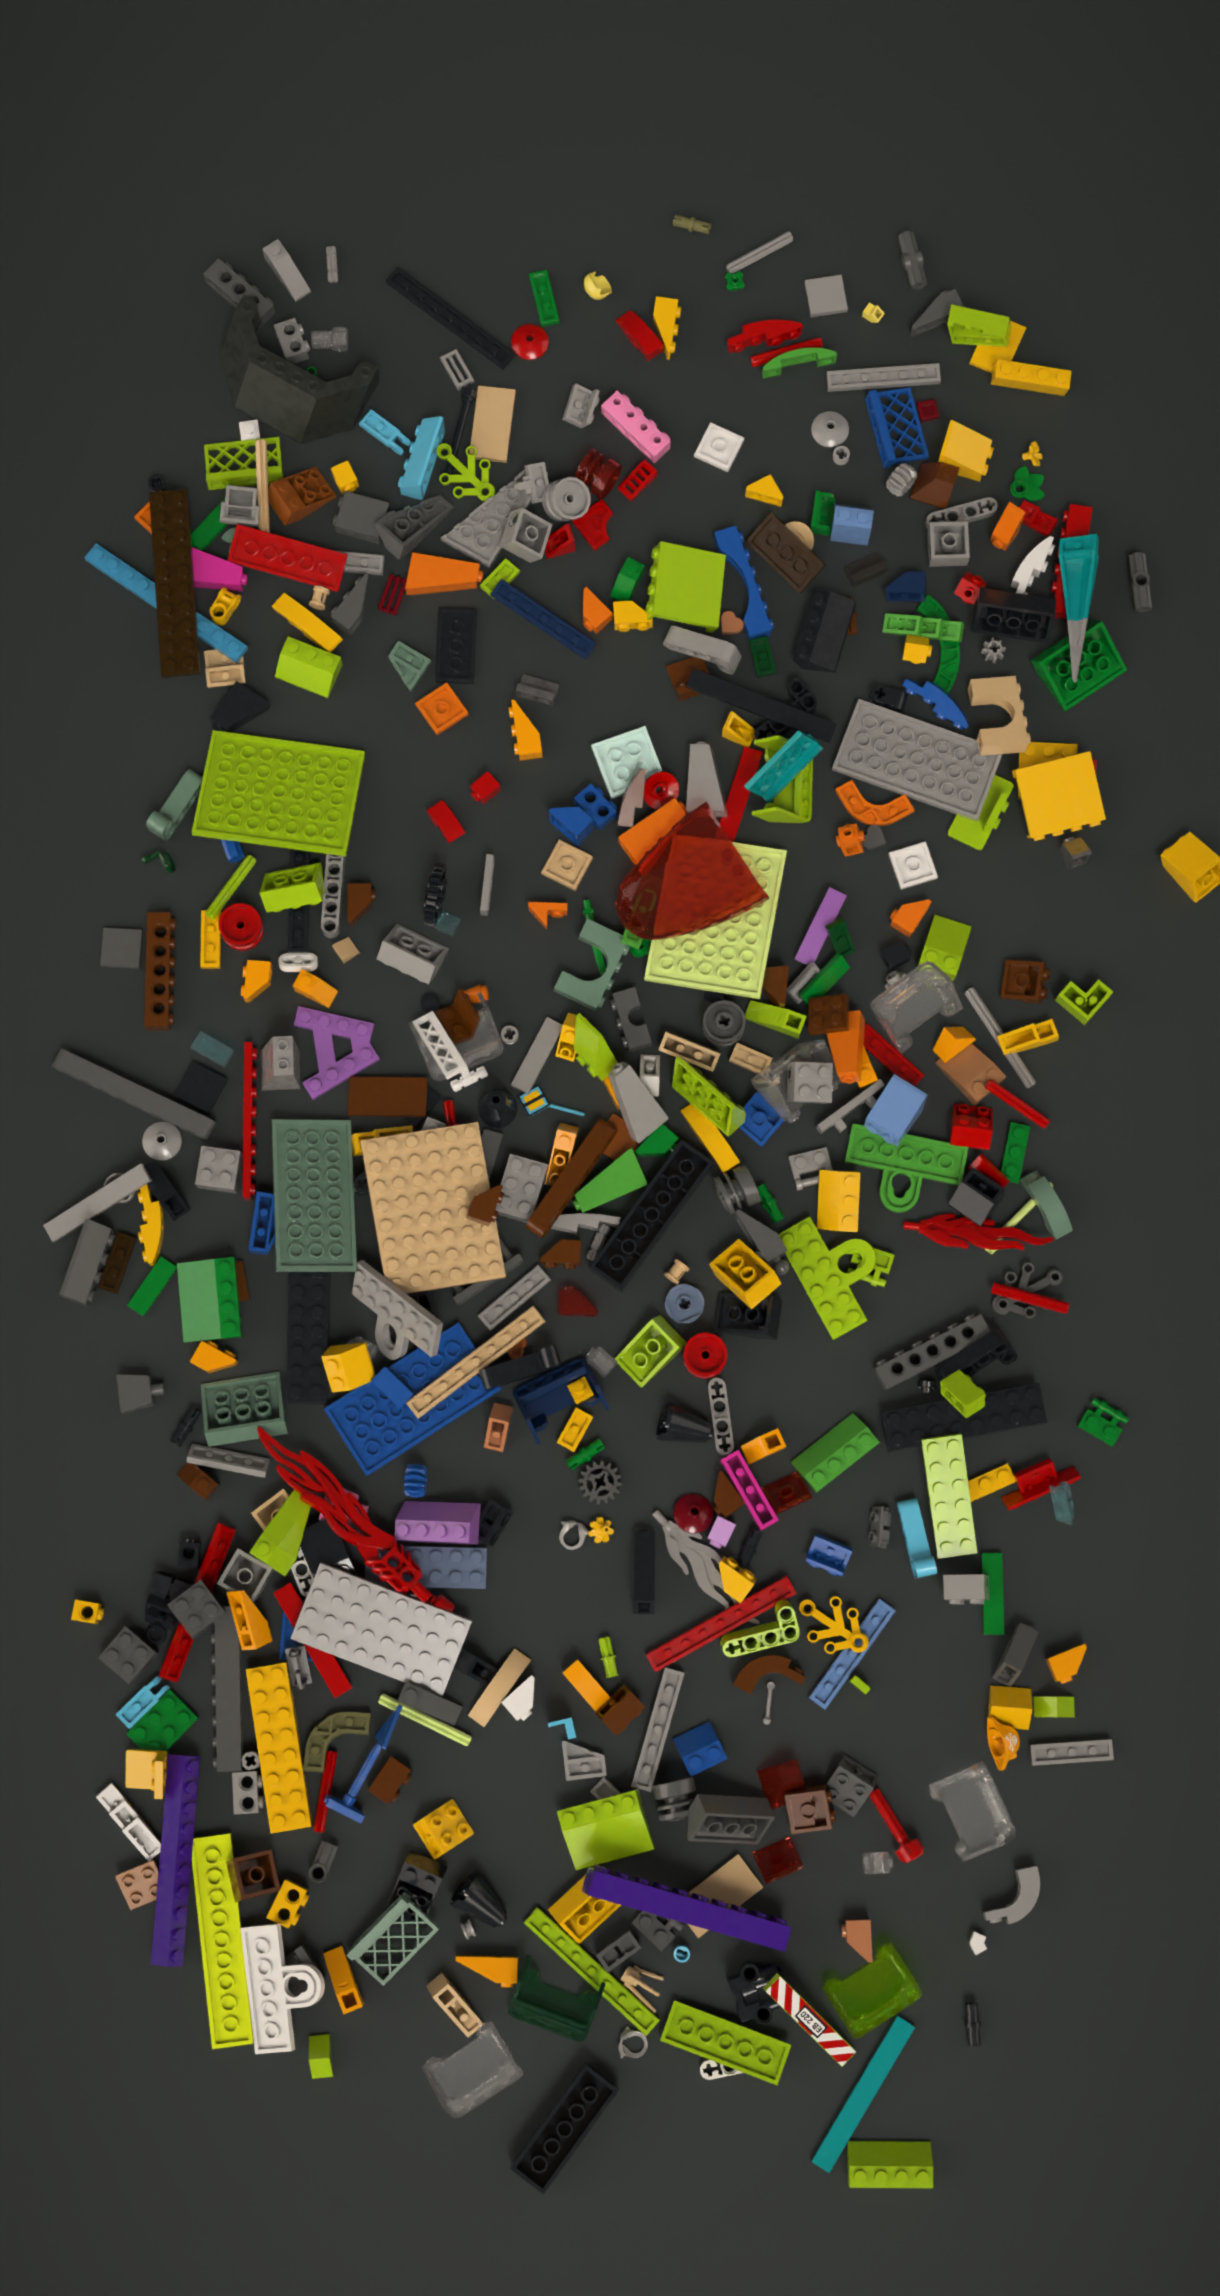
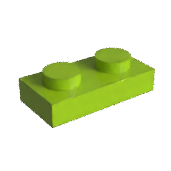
M505 558L480 584V588L490 596L501 579L510 584L520 573V570Z

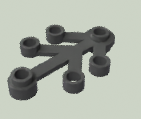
M1027 1262L1022 1266V1275L1018 1289L1034 1293L1048 1285H1059L1062 1282L1063 1276L1059 1270L1053 1269L1047 1273L1046 1278L1027 1287L1030 1274L1034 1271L1033 1264ZM1030 1266L1031 1272H1026L1024 1267ZM1010 1271L1005 1274L1004 1285L1012 1286L1016 1281L1017 1276L1014 1272ZM1052 1274L1058 1275L1057 1281L1051 1278ZM1007 1275H1013L1014 1280L1009 1281ZM997 1296L992 1302L993 1310L1000 1315L1014 1312L1023 1315L1026 1319H1032L1036 1315V1310L1033 1307L1023 1308L1013 1304L1017 1300ZM1000 1301H1004L1006 1303L1005 1308H1001L999 1306ZM1026 1310H1032L1033 1315L1028 1316L1026 1314Z

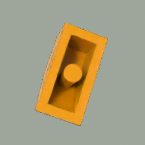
M301 969L293 984L295 992L327 1008H330L338 993L336 989L322 979Z
M1081 1644L1045 1659L1055 1682L1060 1681L1061 1684L1073 1680L1071 1676L1077 1674L1087 1649L1086 1644Z

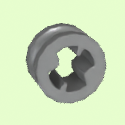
M845 446L836 447L833 451V461L837 465H845L849 461V449ZM840 452L844 453L843 459H839Z
M511 1025L504 1027L501 1031L503 1042L509 1045L517 1042L519 1037L518 1030ZM509 1030H511V1033L515 1032L511 1040L508 1037L507 1039L504 1037Z
M467 1919L466 1923L460 1922L467 1940L471 1935L477 1936L470 1919Z

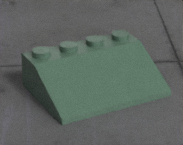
M280 1371L201 1384L204 1434L208 1447L260 1439L257 1433L258 1427H261L271 1437L288 1434Z

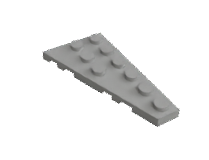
M525 469L514 477V480L507 486H503L496 495L491 496L471 512L464 521L454 526L453 530L440 538L441 541L490 568L502 549L499 545L509 513L519 508L527 510L532 502L530 494H526L525 490H514L513 484L523 482V477L526 476Z

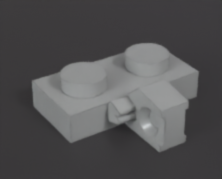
M545 462L525 465L526 476L523 477V482L513 484L514 490H525L526 494H530L532 504L542 502V494L545 487L549 485Z

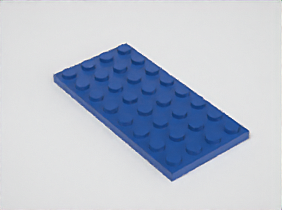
M458 1322L441 1333L437 1355L430 1357L418 1348L387 1369L413 1393L411 1396L413 1398L476 1350V1348ZM478 1373L418 1419L406 1403L399 1409L372 1382L355 1388L324 1408L365 1475L369 1476L502 1389L498 1387L485 1391L480 1374Z

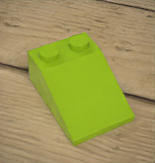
M934 915L917 969L954 981L972 926Z
M578 1013L576 1015L574 1050L577 1054L576 1060L582 1067L585 1065L588 1067L587 1071L593 1078L597 1076L603 1081L608 1077V1073L612 1071V1067L618 1062L602 1034Z
M659 1315L652 1318L614 1360L642 1388L685 1347L687 1342Z

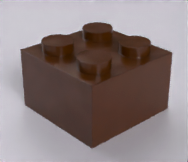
M271 1849L226 1861L235 1902L280 1891Z

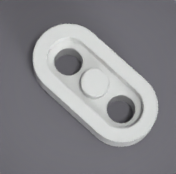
M285 953L278 959L279 968L284 972H300L301 969L311 972L318 967L317 956L313 953Z

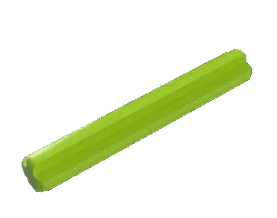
M247 855L206 910L205 914L208 918L212 920L216 918L255 865L256 859L253 856Z

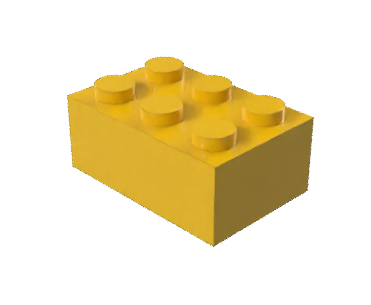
M740 1239L736 1240L709 1264L715 1276L750 1309H753L781 1285L775 1271Z

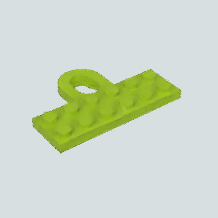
M811 1217L778 1234L787 1248L786 1256L833 1340L868 1321L850 1288V1285L868 1276L875 1268L876 1253L868 1242L861 1239H851L829 1251ZM859 1253L862 1256V1262L857 1265L855 1271L844 1273L840 1270L838 1263L843 1255Z

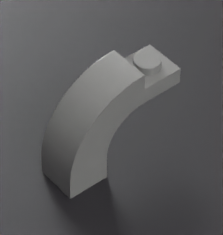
M1036 1865L1015 1869L1018 1891L1014 1900L1006 1906L982 1911L986 1921L990 1920V1923L1002 1921V1917H1005L1006 1923L1012 1924L1024 1918L1032 1910L1040 1892V1876Z

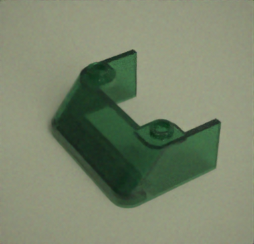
M527 1955L508 2008L509 2015L517 2020L573 2041H584L595 2017L606 1983H601L598 1993L592 1990H584L577 1997L540 1983L541 1975L538 1971L528 1968L531 1955Z

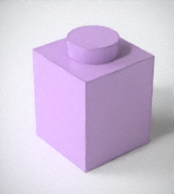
M717 1516L707 1537L710 1540L709 1544L718 1549L721 1546L726 1547L736 1524Z

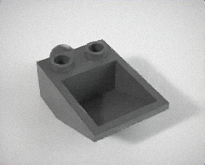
M737 1210L734 1218L753 1247L755 1254L768 1265L774 1263L776 1274H787L790 1268L789 1264L781 1259L786 1256L787 1248L779 1235L741 1210Z

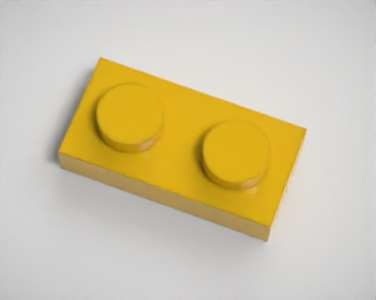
M575 1408L557 1444L575 1452L593 1416Z

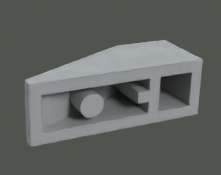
M278 239L262 249L265 260L295 302L311 293L295 263Z

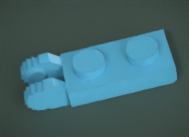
M372 409L359 422L360 427L399 455H402L404 450L394 442L397 438L406 446L411 444V441L400 433L399 429Z
M159 1675L147 1686H144L116 1713V1716L129 1729L171 1688L167 1684L156 1695L151 1691L153 1687L160 1683L162 1678Z

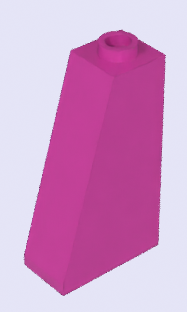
M192 547L195 587L219 590L226 587L230 591L243 592V585H247V574L244 573L242 566Z

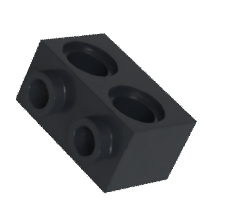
M490 1499L480 1515L478 1539L493 1547L514 1512Z

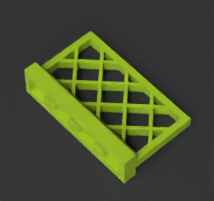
M279 437L262 438L266 440L267 445L276 443V448L272 452L267 450V463L272 458L278 462V466L269 467L267 465L268 484L284 478ZM258 439L204 445L206 482L209 490L226 489V485L240 487L257 485L256 468L250 469L247 467L253 460L256 462V451L251 454L246 450L249 446H255V442ZM231 448L239 450L234 457L228 453ZM210 450L221 452L215 459L209 455ZM243 453L249 457L244 464L237 460ZM224 455L231 459L225 466L219 462ZM234 462L240 466L238 470L231 471L229 469ZM215 464L222 468L219 472H210Z

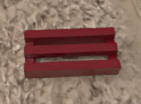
M390 574L378 606V611L397 616L406 591L407 579H401L399 576L395 577L393 574ZM393 581H395V584H394L392 593H391V595H390L388 604H387L386 608H384V605H385L386 599H387V597H388V594H389L390 588H391V586H392V583H393ZM401 583L402 587L393 610H390L398 586Z

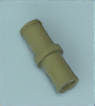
M675 214L673 226L688 229L689 232L697 231L707 235L710 234L709 229L711 230L712 223L696 220V217L688 218Z

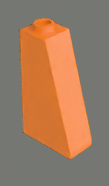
M412 552L405 587L406 595L476 589L478 582H482L483 571H481L479 563Z
M674 798L618 837V843L640 873L644 871L672 836V833L686 819V807L681 801L678 802Z
M861 1010L849 1011V1031L827 1033L836 1072L841 1083L861 1082L865 1019Z

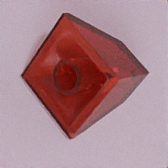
M797 1759L757 1770L764 1796L768 1799L772 1810L786 1806L784 1796L786 1792L805 1790L803 1776Z

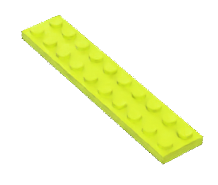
M231 1833L193 1838L192 1867L212 2049L254 2043L241 1937L242 1927L239 1902L234 1900L226 1861L234 1858Z

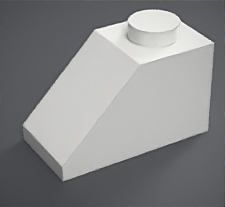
M641 1054L640 1080L652 1096H659L660 1055Z
M532 1675L501 1702L517 1721L519 1719L524 1721L532 1714L530 1710L533 1708L535 1678Z

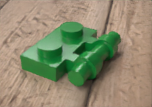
M1094 1397L1091 1404L1097 1407L1096 1411L1093 1412L1087 1409L1077 1427L1113 1447L1123 1430L1116 1426L1117 1422L1120 1421L1126 1424L1129 1417L1124 1415L1120 1409L1116 1410L1107 1405L1108 1402L1103 1399L1100 1401ZM1103 1411L1113 1417L1110 1422L1100 1416Z

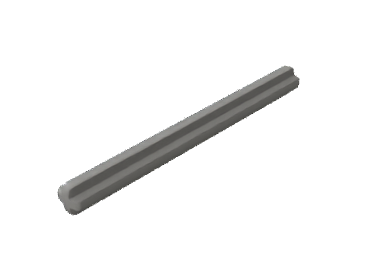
M969 988L965 991V996L1000 1047L997 1036L1004 1034V1032L975 988ZM1017 1053L1005 1055L1025 1087L1030 1088L1035 1085V1079Z

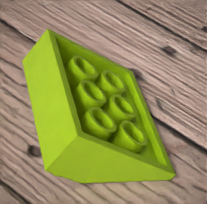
M679 1056L675 1058L672 1088L729 1137L745 1123L746 1112L741 1105H736L727 1093L720 1091L716 1084L704 1077L697 1067L694 1068Z
M639 1789L557 1811L562 1833L576 1870L655 1849Z

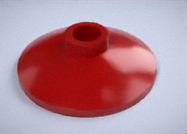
M534 324L520 326L515 330L511 338V346L514 353L525 360L540 358L547 351L549 344L546 332ZM529 337L533 338L532 341H527L526 339Z
M660 771L653 773L646 779L643 799L651 808L658 810L672 799H677L679 784L672 774ZM660 786V791L656 792V788Z

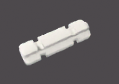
M481 1066L476 1069L477 1071L469 1072L471 1076L463 1079L461 1076L459 1080L451 1081L450 1085L453 1091L457 1092L462 1089L461 1087L464 1086L465 1088L479 1081V1078L487 1077L488 1074L485 1067Z

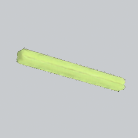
M382 1694L379 1698V1704L393 1711L398 1705L403 1706L400 1712L401 1715L464 1746H468L471 1742L472 1737L386 1694Z

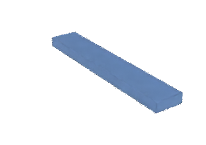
M878 1599L859 1626L860 1632L864 1633L869 1640L867 1649L860 1653L854 1652L851 1648L843 1649L809 1696L812 1701L826 1710L895 1613V1609L881 1599ZM856 1639L855 1645L861 1646L862 1640Z

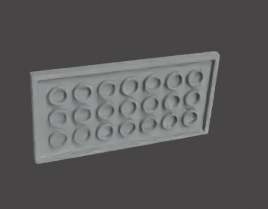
M858 699L832 770L978 821L1002 754L980 756L978 743L975 739Z
M320 1562L290 1639L402 1682H408L442 1697L472 1620L440 1609L432 1604L423 1603L421 1600Z

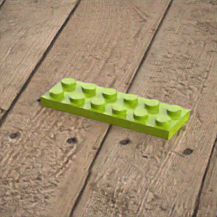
M962 1434L921 1439L936 1557L941 1559L977 1553Z
M675 2000L660 2039L662 2042L777 2086L791 2045Z

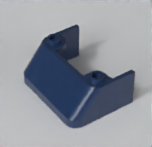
M577 1358L518 1386L513 1391V1396L537 1445L541 1442L536 1432L545 1429L548 1424L546 1417L575 1404L567 1385L584 1376L594 1396L584 1400L583 1403L592 1406L601 1401L606 1411L610 1409L598 1382L583 1358Z

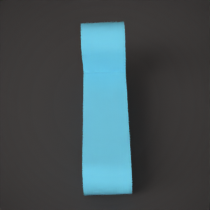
M917 1498L896 1502L914 1578L918 1579L937 1574L935 1560L931 1556Z

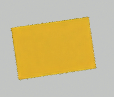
M1010 321L1012 328L1008 347L977 345L969 364L992 373L993 365L997 359L1012 361L1027 327Z

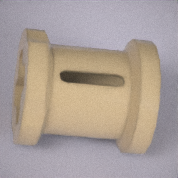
M316 585L313 587L314 594L312 600L309 601V606L317 610H325L326 606L324 604L330 591L325 587Z
M675 1259V1264L668 1272L664 1273V1276L678 1285L679 1279L690 1269L680 1260Z

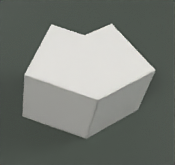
M973 1931L968 1944L973 1953L978 1955L987 1949L984 1944L986 1937Z

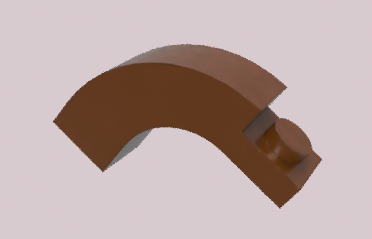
M769 1655L754 1659L745 1665L736 1676L732 1685L751 1694L758 1680L768 1673L782 1674L801 1685L806 1677L802 1675V1670L794 1666L791 1669L788 1668L791 1662L790 1659Z

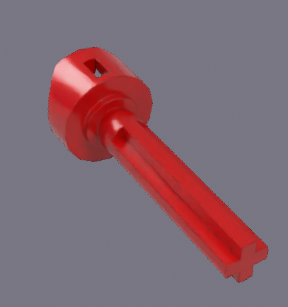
M879 1788L871 1792L869 1797L896 1841L901 1845L895 1852L899 1860L908 1863L923 1854V1845L919 1838L909 1840L908 1835Z

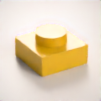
M585 1376L567 1385L576 1404L594 1396Z

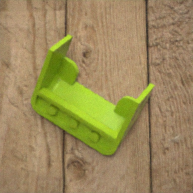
M777 735L754 740V744L765 749L764 757L765 761L768 762L789 739ZM813 759L773 799V803H767L762 810L752 811V816L775 823L809 822L812 817Z

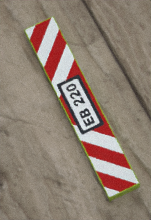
M778 1973L763 1987L841 2067L856 2053Z

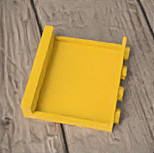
M1090 751L1012 770L1013 778H1016L1029 832L1027 838H1033L1034 841L1045 839L1046 834L1052 833V836L1064 834L1063 830L1071 829V832L1081 830L1082 825L1089 824L1090 827L1101 825L1100 821L1106 820Z

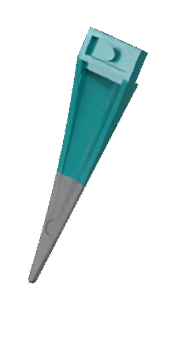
M1097 534L1061 538L1059 544V561L1068 624L1072 680L1075 683L1078 677L1099 560V537Z

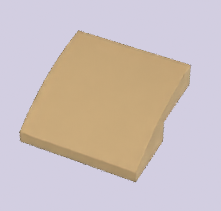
M217 650L204 651L207 688L234 685L236 681L240 684H246L244 655L236 664Z

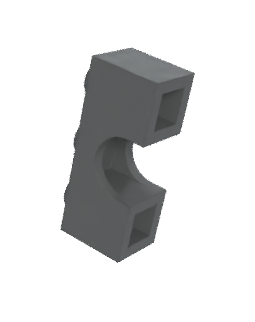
M633 987L613 993V999L610 1000L612 1010L617 1011L618 1018L615 1020L618 1030L622 1029L624 1036L621 1037L623 1047L628 1048L629 1053L651 1047L652 1042L647 1025L636 1026L631 1024L628 1019L632 1012L641 1008L636 988Z

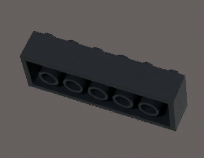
M585 2062L513 2161L510 2169L544 2195L615 2097L619 2087Z

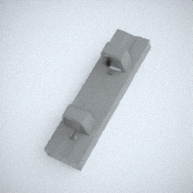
M879 1079L818 1124L816 1127L818 1132L822 1134L833 1125L840 1133L844 1131L847 1126L842 1119L864 1102L872 1109L877 1102L873 1096L882 1090L885 1084Z

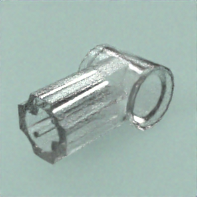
M335 327L332 331H312V349L332 348L338 352L347 351L349 348L348 329L345 327Z

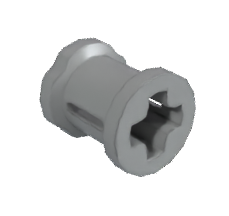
M255 1751L245 1753L242 1757L243 1767L247 1770L259 1768V1754ZM255 1756L254 1761L256 1762V1764H251L249 1766V1760L247 1758Z

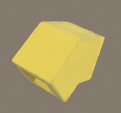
M869 302L863 311L862 317L871 323H878L885 313L878 305L874 306Z

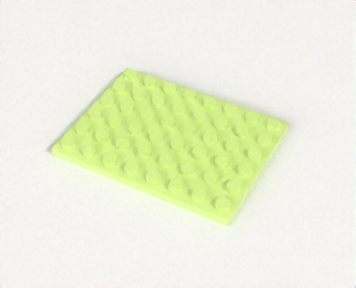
M672 833L644 980L760 999L787 850Z

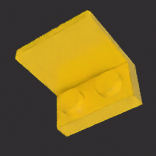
M127 1749L126 1788L151 1789V1791H154V1799H163L166 1789L167 1751Z
M453 1799L413 1824L434 1860L474 1834Z

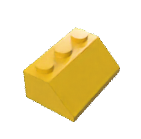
M819 1170L817 1229L858 1232L859 1171Z
M585 1876L548 1909L558 1924L578 1944L621 1906L620 1904L583 1893L582 1887Z

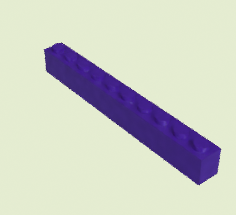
M168 1754L151 1965L183 1967L200 1756Z

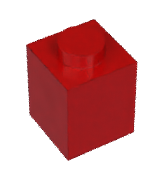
M488 771L470 785V795L476 802L480 801L483 805L501 791L500 784Z

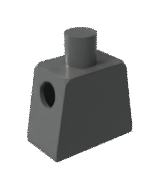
M116 1375L120 1411L122 1414L155 1405L154 1396L165 1394L164 1384H152V1378L149 1375Z

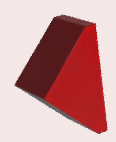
M570 524L564 525L551 534L545 548L547 559L575 551V540Z

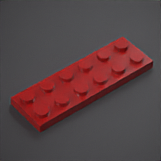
M237 524L227 561L339 592L348 555Z

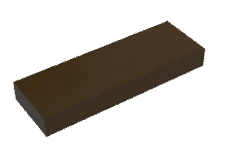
M117 1232L98 1286L99 1289L118 1295L137 1241L136 1237Z

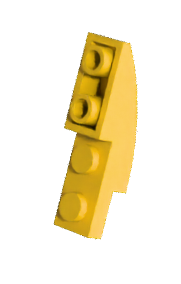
M146 1184L137 1192L139 1202L144 1205V1210L141 1211L143 1221L147 1222V1224L140 1225L141 1231L138 1232L140 1243H144L145 1250L142 1251L144 1262L154 1266L162 1247L164 1217L161 1203L159 1201L153 1202L150 1187Z

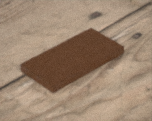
M349 1077L348 1116L427 1117L428 1078Z

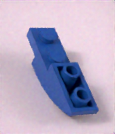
M910 678L905 679L902 686L906 687V692L914 696L916 693L923 696L922 700L931 705L933 702L936 703L933 709L936 712L935 716L942 720L947 718L953 721L952 725L959 729H963V727L967 729L970 722L966 714L954 698L944 689L930 680H927L923 686Z

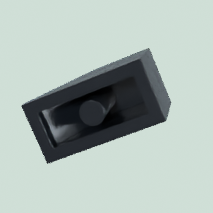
M464 1649L461 1650L454 1666L455 1669L485 1686L490 1684L499 1669Z

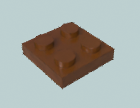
M847 993L809 998L808 1032L810 1036L849 1031V997Z

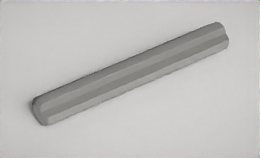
M787 231L726 265L728 273L733 274L793 241L792 234Z

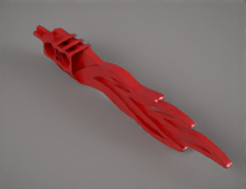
M261 1427L257 1428L258 1436L269 1454L276 1461L295 1472L300 1478L277 1465L276 1470L279 1475L301 1495V1501L318 1510L325 1517L330 1528L339 1537L357 1547L365 1561L364 1563L368 1567L373 1568L371 1570L374 1574L381 1575L379 1576L381 1581L388 1582L397 1592L406 1594L411 1590L423 1603L432 1597V1594L419 1582L423 1576L421 1574L422 1570L411 1559L410 1552L407 1550L405 1553L403 1545L399 1543L398 1546L394 1536L380 1530L371 1523L370 1518L358 1500L349 1492L346 1495L337 1478L321 1462L302 1450L299 1455L287 1450ZM271 1445L286 1457L306 1467V1469L312 1474L316 1482H314L310 1478V1476L306 1474L301 1468L291 1463L290 1461L282 1458L278 1453H276L273 1450ZM296 1483H298V1484L302 1485L303 1487H305V1488H307V1489H309V1490H311V1491H313V1492H316V1493H322V1492H324V1494H325V1496L327 1497L328 1501L325 1500L324 1498L318 1496V1495H315V1494H313V1493H311V1492H309V1491L303 1489L302 1487H300V1486L297 1485ZM346 1515L365 1535L360 1534L347 1524ZM378 1550L389 1551L383 1558L378 1559ZM388 1560L396 1561L397 1566H390ZM408 1574L411 1577V1581H405L402 1575Z

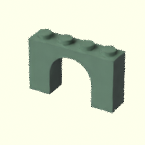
M587 919L578 940L599 949L606 959V971L600 978L593 981H584L562 971L553 991L596 1011L597 1006L601 1008L606 999L603 994L606 989L610 990L614 982L611 977L614 972L618 973L622 962L619 960L622 954L627 955L630 948L629 945L620 943L623 935Z

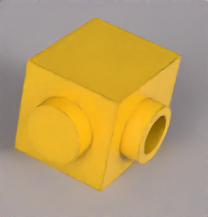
M907 634L903 660L914 664L926 663V658L931 656L932 645H929V638Z

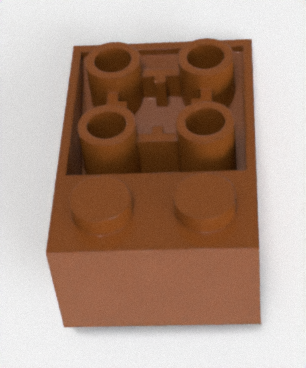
M317 467L272 482L268 488L269 504L284 526L300 521L336 498L335 493Z

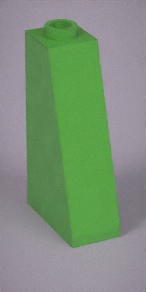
M633 1149L627 1150L574 1195L575 1199L572 1201L576 1211L580 1210L581 1213H585L648 1185Z

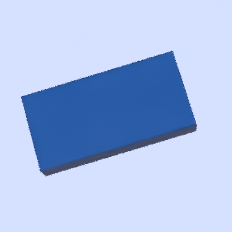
M385 1366L371 1380L399 1409L413 1395Z

